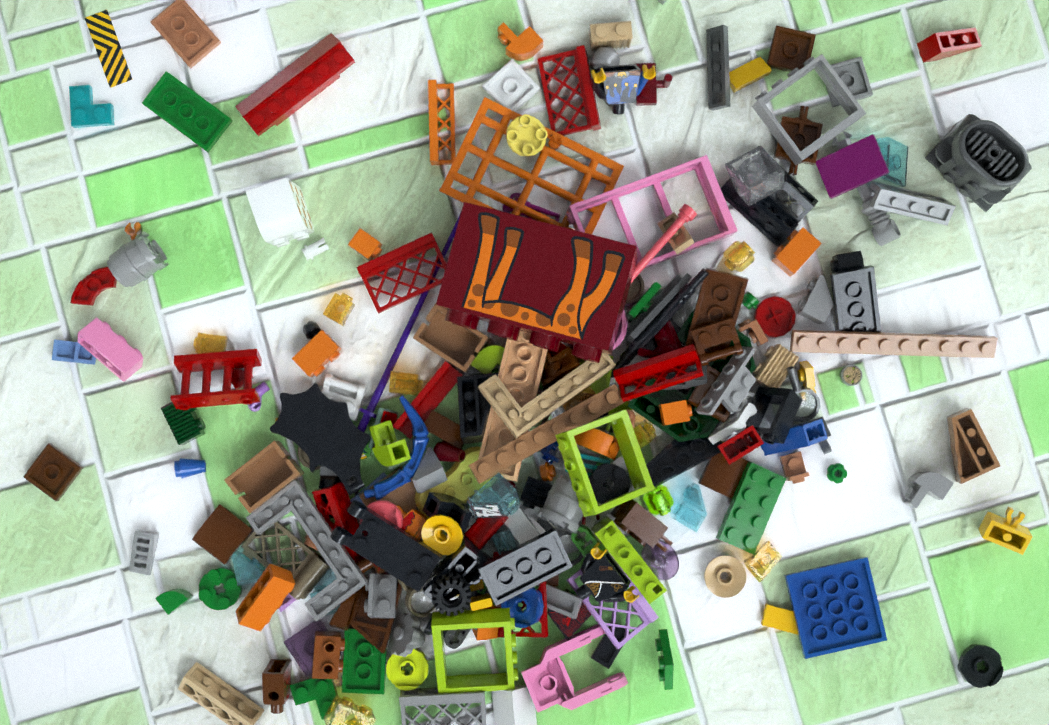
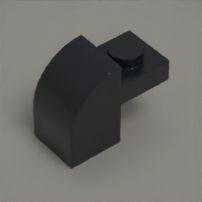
M429 492L422 510L429 517L435 515L451 517L459 524L462 532L466 531L473 514L466 508L467 504L460 499L435 492Z

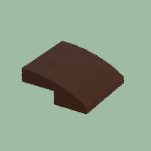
M719 453L708 460L698 483L732 499L748 460L740 458L729 465L722 453Z
M219 504L192 540L222 564L226 565L237 552L239 546L250 535L252 529Z

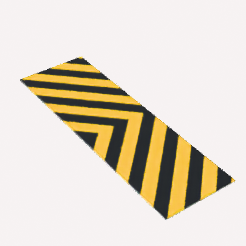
M108 10L86 17L85 21L109 87L112 88L133 80Z

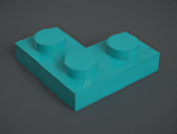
M69 86L71 126L73 128L115 125L114 106L111 103L93 105L92 86Z

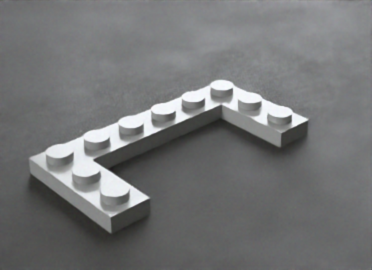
M294 480L247 516L246 519L257 535H261L292 511L337 577L336 580L304 603L315 621H319L366 585L368 580L345 547L331 539L330 535L333 530L300 482Z

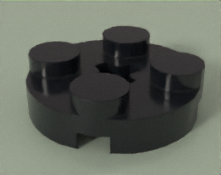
M604 463L597 466L588 477L596 501L600 504L626 494L630 489V480L625 470L612 463ZM609 478L611 482H614L611 490L603 487V483H606Z
M972 644L963 651L959 658L958 671L967 683L977 688L991 687L997 684L1003 675L1001 656L989 646ZM984 661L985 669L977 671V663Z

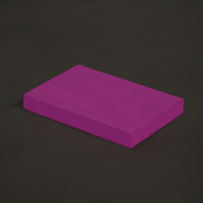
M874 134L816 161L830 199L890 173Z

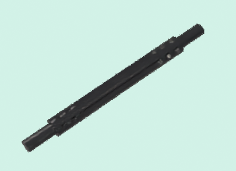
M702 268L690 283L687 282L619 356V361L611 372L612 378H614L613 371L629 365L638 355V350L644 348L697 291L696 288L709 275L706 269Z

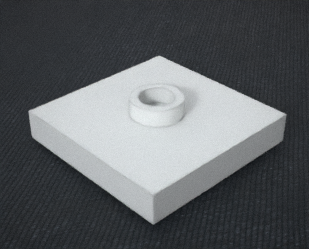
M513 59L482 85L483 89L498 104L514 112L540 90V87Z

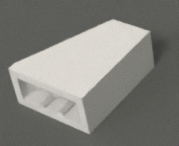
M505 497L497 503L498 508L509 517L504 523L520 545L540 535V532L513 497L510 499Z

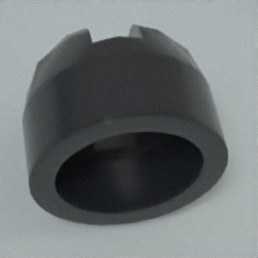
M309 321L307 322L308 324L303 326V333L307 339H312L321 329L316 322Z

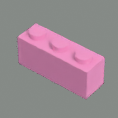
M95 318L78 332V343L123 382L142 367L143 355L141 352L128 345L123 336L114 333L108 323Z

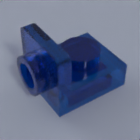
M555 441L540 451L543 454L541 458L550 464L554 461L558 463L560 460L550 454L551 450L556 451L559 446L558 442Z

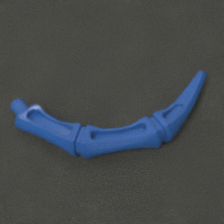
M403 395L399 400L411 421L412 436H414L410 453L411 459L407 460L403 464V468L399 469L395 474L381 482L375 483L373 489L364 490L365 499L376 497V500H380L395 489L411 482V478L414 477L428 444L429 437L427 435L429 432L424 421Z

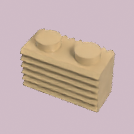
M631 21L590 24V50H597L600 47H612L613 49L618 47L621 49L623 47L625 49L631 46L633 39Z
M776 344L774 347L771 345L764 354L767 358L763 363L759 362L753 371L756 382L764 387L779 388L788 375L787 368L794 366L799 359L798 356L781 344Z

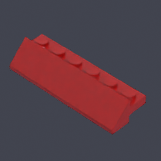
M330 33L235 107L254 132L260 136L273 125L278 126L338 80L340 74L353 65L355 60L341 44V41Z

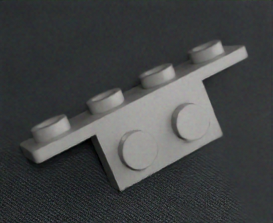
M742 346L743 354H733L706 396L701 400L696 409L698 414L711 416L720 403L729 412L735 413L756 381L755 377L745 367L755 352L753 347Z

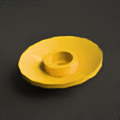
M445 515L432 516L428 518L422 527L421 534L424 544L442 555H450L456 552L462 544V529L451 517ZM441 530L446 531L447 535L443 534Z

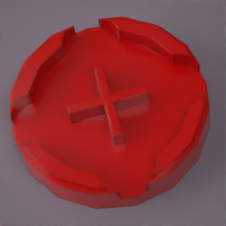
M773 296L764 299L757 305L753 319L757 320L765 336L776 338L784 336L791 331L795 324L796 314L789 301L782 297Z

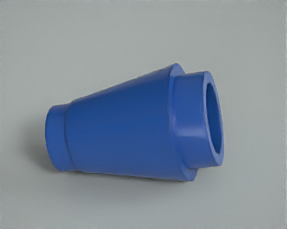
M180 458L178 461H174L175 476L183 479L206 472L205 460Z

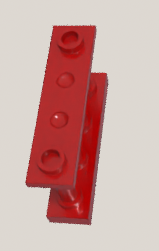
M258 349L174 356V364L179 373H182L180 395H171L170 397L176 409L188 410L197 407L232 404L249 405L260 402L256 389L252 388L253 368L262 366V358ZM235 368H244L243 389L231 390L232 370ZM213 370H224L222 391L210 392L211 372ZM203 371L201 393L189 394L191 373Z

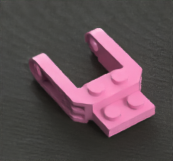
M599 624L572 635L569 640L565 638L545 647L539 661L540 663L521 671L537 712L556 704L573 710L628 684L624 672H620L574 692V687L559 656L589 644L592 639L605 634Z

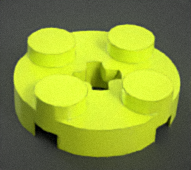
M417 648L413 649L412 653L406 657L392 654L386 665L388 679L391 680L395 687L405 691L414 690L419 687L427 678L429 671L428 660L424 652ZM406 663H410V666H413V670H410L409 674L402 670V666H405Z

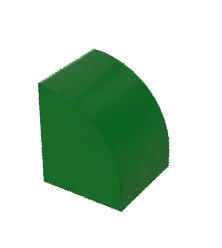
M172 589L160 594L155 599L167 615H169L194 596L184 589Z

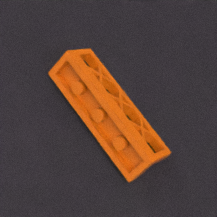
M428 80L431 165H452L456 157L454 83L437 84V80ZM450 89V96L443 102L438 97V90ZM444 107L450 112V117L445 122L439 118V112ZM444 127L451 132V136L445 142L439 137V132ZM444 147L451 152V160L439 159V153Z

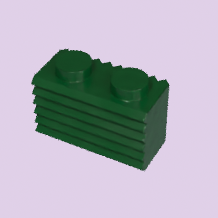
M172 402L161 407L178 445H185L206 434L204 431L206 425L201 417L198 418L195 413L197 408L180 410L176 409Z

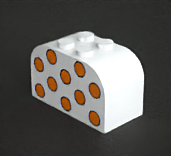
M284 178L246 191L254 218L265 242L277 247H283L290 244V240H304L309 238V234L314 233V227L302 190L290 179Z

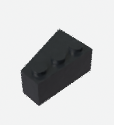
M499 373L457 377L460 436L464 444L483 441L491 405L479 391L478 386L496 374L498 376Z
M464 536L459 549L450 555H446L433 570L423 585V593L432 599L433 583H436L438 577L442 579L443 574L449 577V573L452 572L453 576H456V573L460 574V578L464 576L470 586L472 584L476 585L482 579L477 566L493 558ZM449 588L444 591L443 596L445 599L450 600L460 594V592L455 588Z

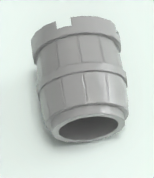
M144 231L135 236L134 240L122 245L107 260L111 273L124 287H133L169 265L164 263L167 257L162 248L155 240L150 241L147 238L149 234Z
M561 475L560 478L556 479L551 490H549L544 507L540 508L537 516L545 521L548 519L552 525L576 534L580 527L578 524L583 517L581 508H579L578 498L572 488L570 477Z

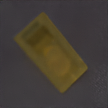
M770 541L762 544L754 555L743 562L758 582H761L782 556Z

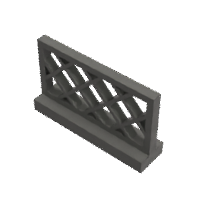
M688 273L683 278L677 275L653 300V304L647 311H643L627 328L625 339L630 344L680 289L690 281L692 276Z

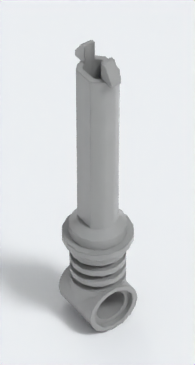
M843 132L846 138L840 142L834 137L832 145L837 146L838 150L851 145V134ZM871 182L857 187L863 200L861 212L866 214L867 217L870 216L868 220L872 221L870 223L871 226L874 225L872 227L873 236L876 242L883 246L900 238L901 234L894 220L888 219L890 215L887 214V211L870 206L875 191L870 188Z

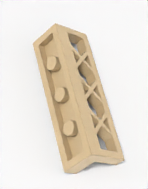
M198 662L185 674L178 687V690L228 725H254L265 711Z

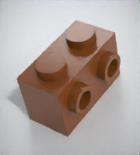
M315 631L312 679H338V672H343V659H340V651H344L345 638H341V632Z

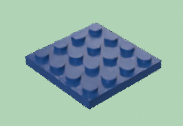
M868 557L784 575L805 659L887 641Z

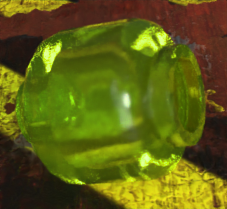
M664 485L657 486L654 490L645 493L643 496L648 510L654 515L664 516L668 514L674 504L671 493Z

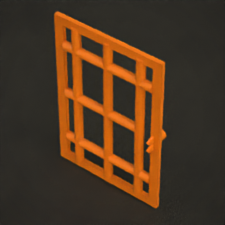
M484 97L439 192L462 203L468 202L495 209L474 199L473 197L477 191L512 208L511 214L519 216L520 213H523L537 221L572 229L569 227L570 224L566 214L560 223L525 206L534 184L570 201V205L584 200L582 197L591 178L606 184L603 193L614 189L624 168L623 165L547 127L545 129L548 133L547 138L550 139L548 142L549 147L544 145L531 173L495 156L494 153L503 134L506 135L510 120L513 121L522 115ZM488 109L503 116L500 123L485 116ZM481 123L496 130L486 151L472 145ZM562 145L591 159V161L586 166L556 150ZM467 152L482 158L473 180L458 173ZM547 156L584 173L575 195L538 177ZM489 163L527 180L517 201L480 184ZM598 163L613 170L610 177L596 171ZM454 180L469 187L466 194L451 188ZM607 202L587 209L593 214L586 226L585 233L593 234Z

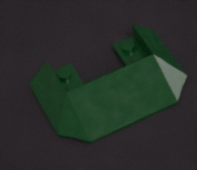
M695 308L677 333L683 345H685ZM736 329L741 346L752 347L751 339ZM731 340L730 346H733L734 343L733 340ZM733 355L727 356L726 360L717 359L708 362V365L722 372L723 367L727 365ZM753 355L745 366L751 374L756 368ZM649 379L645 385H653L656 379ZM695 387L688 388L685 394L677 389H662L631 399L627 405L678 442L709 437L719 423V420L710 415L698 414L696 411L697 407L690 404L692 408L690 421L662 425L659 405L682 400L687 402Z

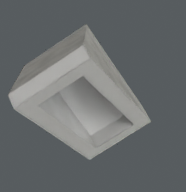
M430 447L427 448L412 479L417 493H423L448 480L440 461Z

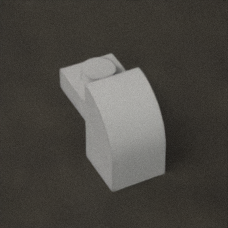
M936 472L916 473L908 480L915 486L909 488L906 492L904 503L909 507L917 508L926 494L936 500H943L954 483Z

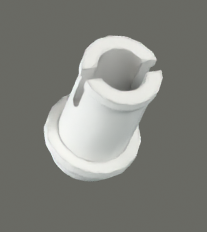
M324 238L309 246L304 245L305 248L301 250L307 260H313V257L329 250L327 244L319 248L320 245L326 243Z

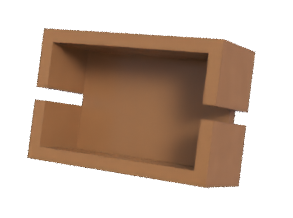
M435 303L425 318L430 323L429 326L423 322L413 336V339L467 374L472 362L476 358L474 354H479L489 338L478 330L445 321L447 310Z
M273 441L224 479V481L235 495L245 492L246 495H242L238 499L249 513H253L288 484L301 477L304 472L294 459H288L291 455L280 441Z

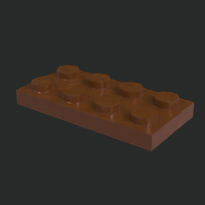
M706 267L709 275L702 281L685 346L693 344L697 351L691 333L693 328L731 316L734 325H736L749 280L747 277ZM731 341L705 348V353L708 354L730 346Z

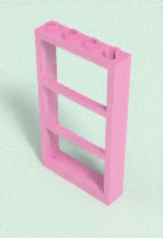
M707 155L570 205L567 210L568 213H566L569 224H573L576 231L585 233L578 213L611 201L628 244L637 246L619 197L653 185L664 214L668 217L672 214V210L660 182L695 170L720 233L695 242L678 255L673 250L655 257L645 268L727 238L738 231ZM637 246L638 263L642 259V256Z

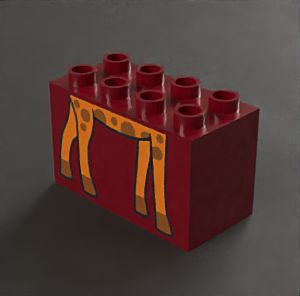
M464 202L436 305L447 310L445 321L452 322V324L477 330L479 320L489 322L487 332L493 335L517 341L520 331L531 333L529 343L533 344V346L558 352L561 342L572 344L574 347L571 355L599 363L602 353L612 355L638 259L637 246Z

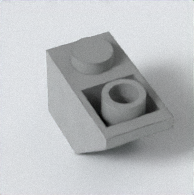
M819 275L815 279L812 278L807 286L809 291L806 297L803 296L799 301L797 307L800 309L797 314L820 325L825 323L834 304L825 277Z

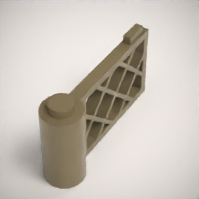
M279 521L274 524L275 534L265 535V532H263L261 536H257V533L253 531L241 546L244 549L242 553L250 560L255 558L267 568L270 563L267 562L266 552L277 551L278 564L273 565L281 568L283 565L293 566L292 575L295 585L289 594L296 600H300V598L305 600L330 568L325 559L305 545ZM287 535L290 538L291 547L280 548V536ZM276 536L277 549L266 550L265 538ZM261 538L262 551H254L249 546L254 539ZM302 548L308 555L303 561L296 562L295 549ZM291 550L292 562L282 563L281 551Z

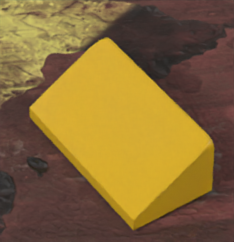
M760 56L729 72L730 87L733 93L768 76L772 70Z

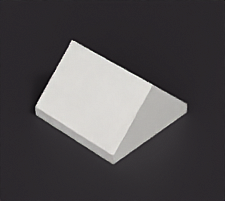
M526 685L515 686V690L492 691L495 725H537L536 708Z

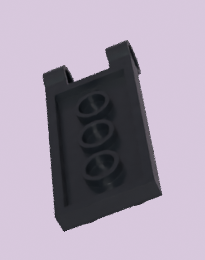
M353 500L347 511L353 517L363 521L354 535L345 528L336 526L330 535L331 539L340 545L347 546L419 592L442 558V554L369 509L363 503ZM366 530L368 535H363L362 531Z

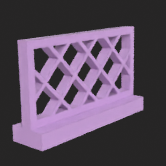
M581 569L567 579L575 592L579 587L574 580L582 575ZM631 581V583H630V585H629V588H630L631 586H635L632 581ZM636 586L632 593L640 595V597L632 603L628 602L627 610L617 609V602H613V608L603 607V600L599 602V606L591 605L589 597L582 601L616 649L621 648L649 623H653L659 618ZM602 610L612 611L611 623H605L602 620ZM616 612L626 613L625 626L615 624ZM631 614L637 615L642 621L637 627L629 626ZM615 627L625 628L624 638L619 642L614 636Z

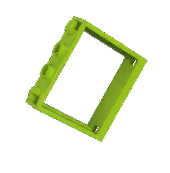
M626 409L555 435L559 445L558 448L564 459V466L569 473L572 488L576 492L579 508H581L584 517L597 515L655 489ZM611 422L634 490L598 505L574 436Z
M608 516L591 528L649 604L667 591Z
M510 608L464 610L463 613L457 611L458 615L455 616L454 612H450V616L446 615V611L443 614L432 612L431 627L438 694L515 690L514 681H518V668H514V664H517V651H513L512 647H516V634H511V630H515V619L510 618ZM504 627L507 673L447 676L443 630Z

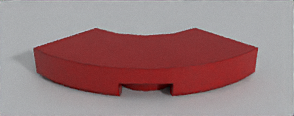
M109 267L96 269L81 280L72 294L70 303L93 306L96 297L102 291L116 288L117 279L113 276Z

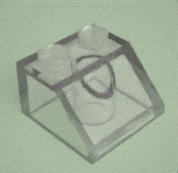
M761 145L725 164L738 195L748 206L784 188V169Z

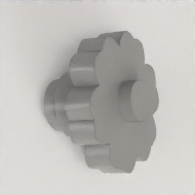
M401 613L396 616L388 643V649L391 654L406 657L412 653L413 649L420 648L424 644L425 633L418 628L420 621L415 615Z

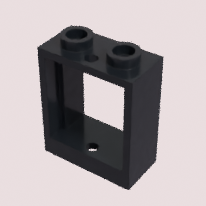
M759 386L751 402L756 407L757 413L748 418L746 428L753 425L762 441L768 444H784L803 399L792 389ZM769 404L780 405L771 427H759Z

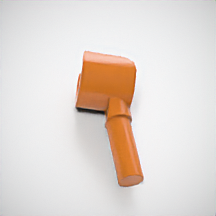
M130 222L126 225L125 232L130 235L131 241L135 239L136 233L141 229L140 223L136 222L134 229L131 228Z

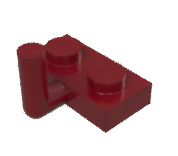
M635 63L641 69V72L643 71V65H647V69L652 68L654 65L656 71V63ZM666 74L663 80H656V76L653 79H649L639 96L636 97V106L656 105L657 88H668L673 78L672 75Z
M668 321L655 335L654 339L658 346L654 350L640 348L637 353L641 357L653 358L682 348L672 322Z

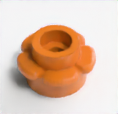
M545 462L544 465L539 466L542 480L544 482L553 481V477L556 476L554 465H549L548 462Z

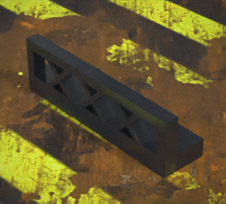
M759 146L738 167L749 180L797 224L818 202L811 193ZM752 160L757 165L758 172H750L745 165ZM762 176L771 177L773 186H765L762 183ZM777 190H785L788 193V200H780L777 197ZM792 204H800L805 210L798 216L792 211Z
M739 170L721 187L725 200L777 247L799 225Z

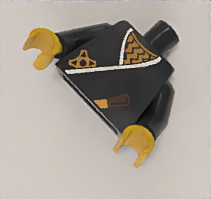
M597 542L591 551L585 555L582 563L580 580L583 582V585L576 589L578 596L585 600L592 595L597 602L602 600L605 602H634L640 597V595L632 593L635 586L627 589L631 581L606 549L602 551L598 548L600 543Z

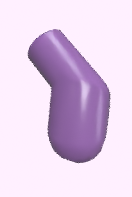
M264 381L255 387L260 397V402L248 405L249 409L253 412L260 410L262 395L270 390Z

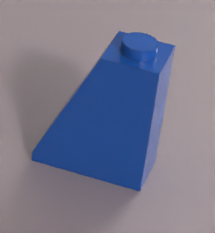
M818 419L791 426L784 444L774 443L771 445L764 442L761 445L764 455L767 456L803 448L828 439L823 420Z

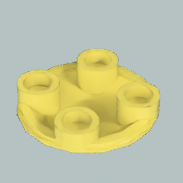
M524 114L510 122L506 131V140L513 152L520 156L529 157L536 155L543 149L548 133L540 120Z

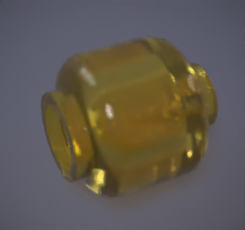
M735 241L723 252V256L726 259L723 263L731 272L734 269L738 272H743L755 261V251L745 241Z

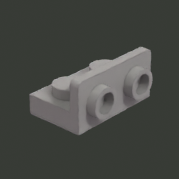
M370 573L369 578H366L368 583L365 585V589L369 591L368 599H365L364 612H368L367 615L370 618H396L397 578L392 575Z

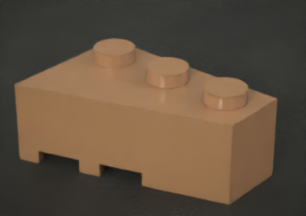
M965 408L947 416L956 482L963 484L1001 466L972 409Z

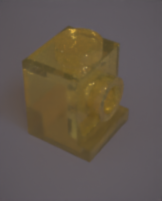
M343 292L341 296L335 293L323 315L344 326L355 307V304L352 303L353 298ZM340 305L345 306V310L343 312L338 311V307Z

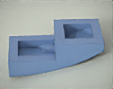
M54 340L52 360L95 365L96 358L78 342Z

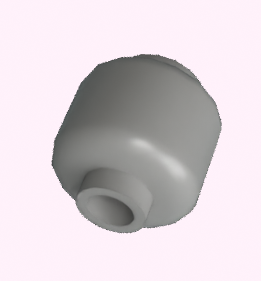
M600 47L593 55L590 67L595 73H598V67L619 65L620 58L612 47Z

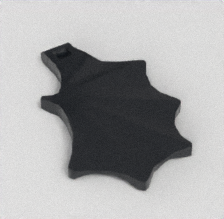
M316 383L302 393H280L281 413L277 421L270 427V431L293 441L307 454L310 459V472L314 473L318 466H323L333 471L340 478L349 495L365 487L361 479L360 459L370 440V435L360 431L353 424L349 417L347 403L328 399ZM355 476L357 482L348 485L347 480Z

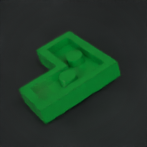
M667 629L659 630V638L655 639L656 651H660L661 656H658L659 682L664 684V690L673 689L674 664Z
M311 677L290 684L295 706L316 700L322 720L343 713L334 679H312Z

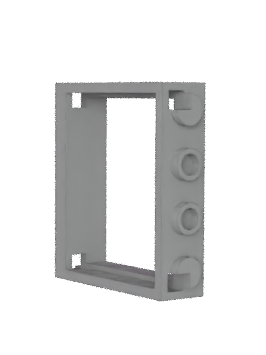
M822 54L817 58L811 57L803 63L804 67L800 70L798 67L787 74L789 78L785 81L782 79L778 80L771 86L772 90L770 92L763 91L755 98L757 101L752 106L795 165L802 162L866 114ZM814 69L849 116L800 151L766 106V103Z

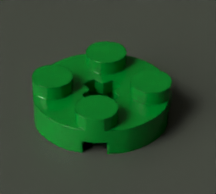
M229 568L212 569L202 577L199 583V599L213 610L228 609L237 603L242 594V584H240L239 576ZM222 583L224 584L223 588L226 589L225 593L221 592L218 594L215 587Z

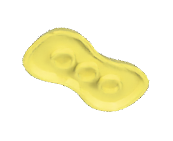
M476 446L464 450L466 454L464 461L461 463L455 462L445 472L447 481L423 493H417L416 491L415 503L420 513L430 518L422 511L429 492L447 494L467 503L469 501L468 497L472 499L477 496L474 490H477L480 494H485L491 490L500 478L491 477L478 484L468 466L478 460L481 447Z

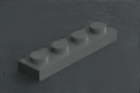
M726 25L706 30L708 107L712 111L730 107L728 26Z

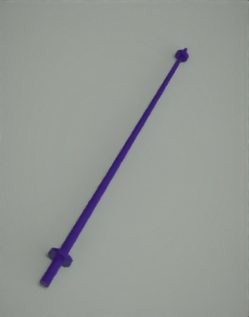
M460 215L441 252L444 258L455 236ZM437 266L433 274L434 278H436V275L440 269ZM429 291L421 294L367 408L360 407L358 410L364 413L357 427L360 431L365 432L371 417L376 418L377 416L374 413L375 408Z

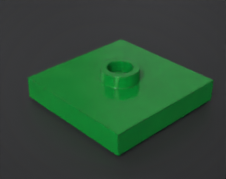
M654 282L627 313V320L632 322L641 310L646 312L653 304L651 301L652 297L662 287L658 282Z

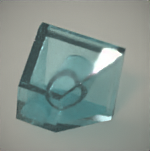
M889 137L877 138L890 173L881 176V178L901 187H906L908 146Z

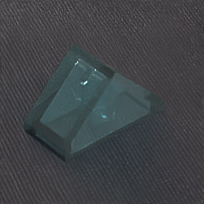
M240 551L232 555L237 585L257 582L266 568L254 560H250Z

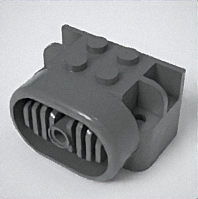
M968 114L958 121L925 157L928 162L943 174L946 181L957 186L963 196L969 197L985 212L1010 193L1032 169L1025 148L997 123L981 120L973 114Z

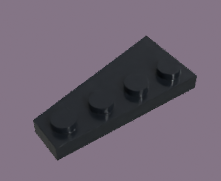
M708 437L682 442L674 439L646 464L654 488L721 453L717 446L723 442L720 440L713 445Z

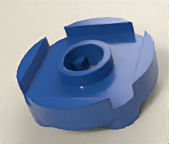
M533 587L501 603V608H510V618L515 619V627L526 628L537 623L542 616L544 608L542 593ZM522 601L526 604L524 611H521V607L518 606V603Z

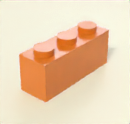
M270 563L236 609L238 624L261 632L264 626L270 622L275 611L281 607L288 593L292 592L295 585L292 572Z

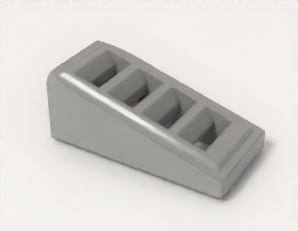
M143 530L135 531L130 572L151 575L159 539L158 533ZM142 539L150 540L149 544L142 543ZM140 547L148 548V552L141 551ZM138 555L147 556V560L138 558ZM136 564H146V568L137 567Z

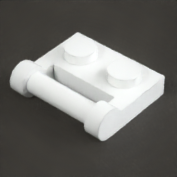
M327 374L321 392L330 400L347 403L350 419L357 421L360 412L358 410L362 406L367 385L353 384ZM335 386L357 393V397L353 399L330 392V388Z
M748 403L741 411L727 418L725 423L719 421L708 437L713 445L720 440L724 442L732 433H740L747 426L748 418L757 413L756 407L752 403Z

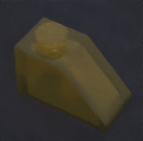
M391 371L389 393L417 396L423 389V379H420V375Z

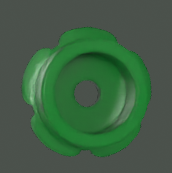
M747 291L744 294L742 305L748 310L751 307L756 309L759 301Z
M841 463L831 464L827 468V478L831 482L834 481V483L839 484L847 477V470L844 469V465Z

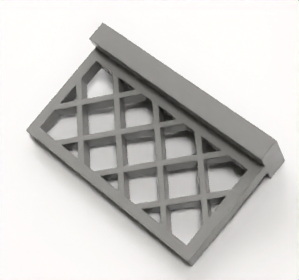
M438 687L416 688L409 691L401 690L399 703L401 705L402 725H420L415 720L422 713L430 720L427 725H432L433 723L435 725H442L436 719L443 712L451 718L447 725H452L454 722L458 725H464L457 719L464 711L472 717L467 725H472L475 721L480 725H487L485 691L438 694ZM471 703H481V710L476 715L468 709ZM450 704H457L461 708L455 716L447 710ZM429 705H436L440 709L434 717L426 711ZM406 706H414L419 712L412 718L406 713Z

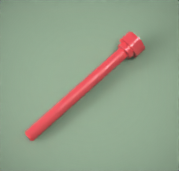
M684 204L679 209V217L636 264L631 283L679 228L697 216V213L690 206Z

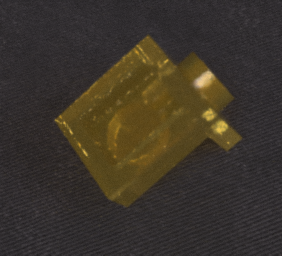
M198 332V336L195 337L193 344L194 349H196L195 352L199 354L226 351L228 337Z
M645 419L634 427L640 449L652 442L657 436L653 425L647 423Z

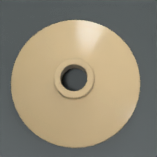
M727 555L712 559L704 573L707 588L714 595L722 598H730L739 594L744 588L747 578L742 563L736 558ZM722 572H726L728 574L727 578L724 580L720 577Z

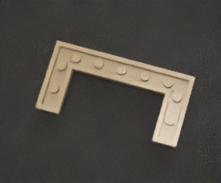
M602 353L599 363L584 360L585 362L523 407H520L496 374L480 384L478 389L513 436L518 438L615 368L616 364L605 353Z

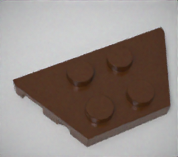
M397 579L396 612H397L398 605H399V601H400L401 594H402V591H403V588H402L401 585L399 584L398 579ZM364 585L358 590L349 624L381 653L385 654L395 618L368 617V612H364L365 599H368L369 591H366Z

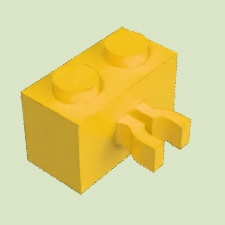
M1009 506L1006 510L1005 518L987 511L978 529L982 538L1023 555L1033 537L1027 527L1019 524L1023 521L1025 514L1019 511L1018 516L1012 520L1011 514L1014 510Z

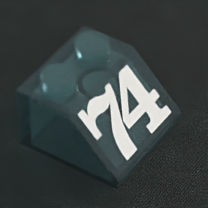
M499 472L467 501L475 518H505L509 514L513 515L521 504L517 490Z

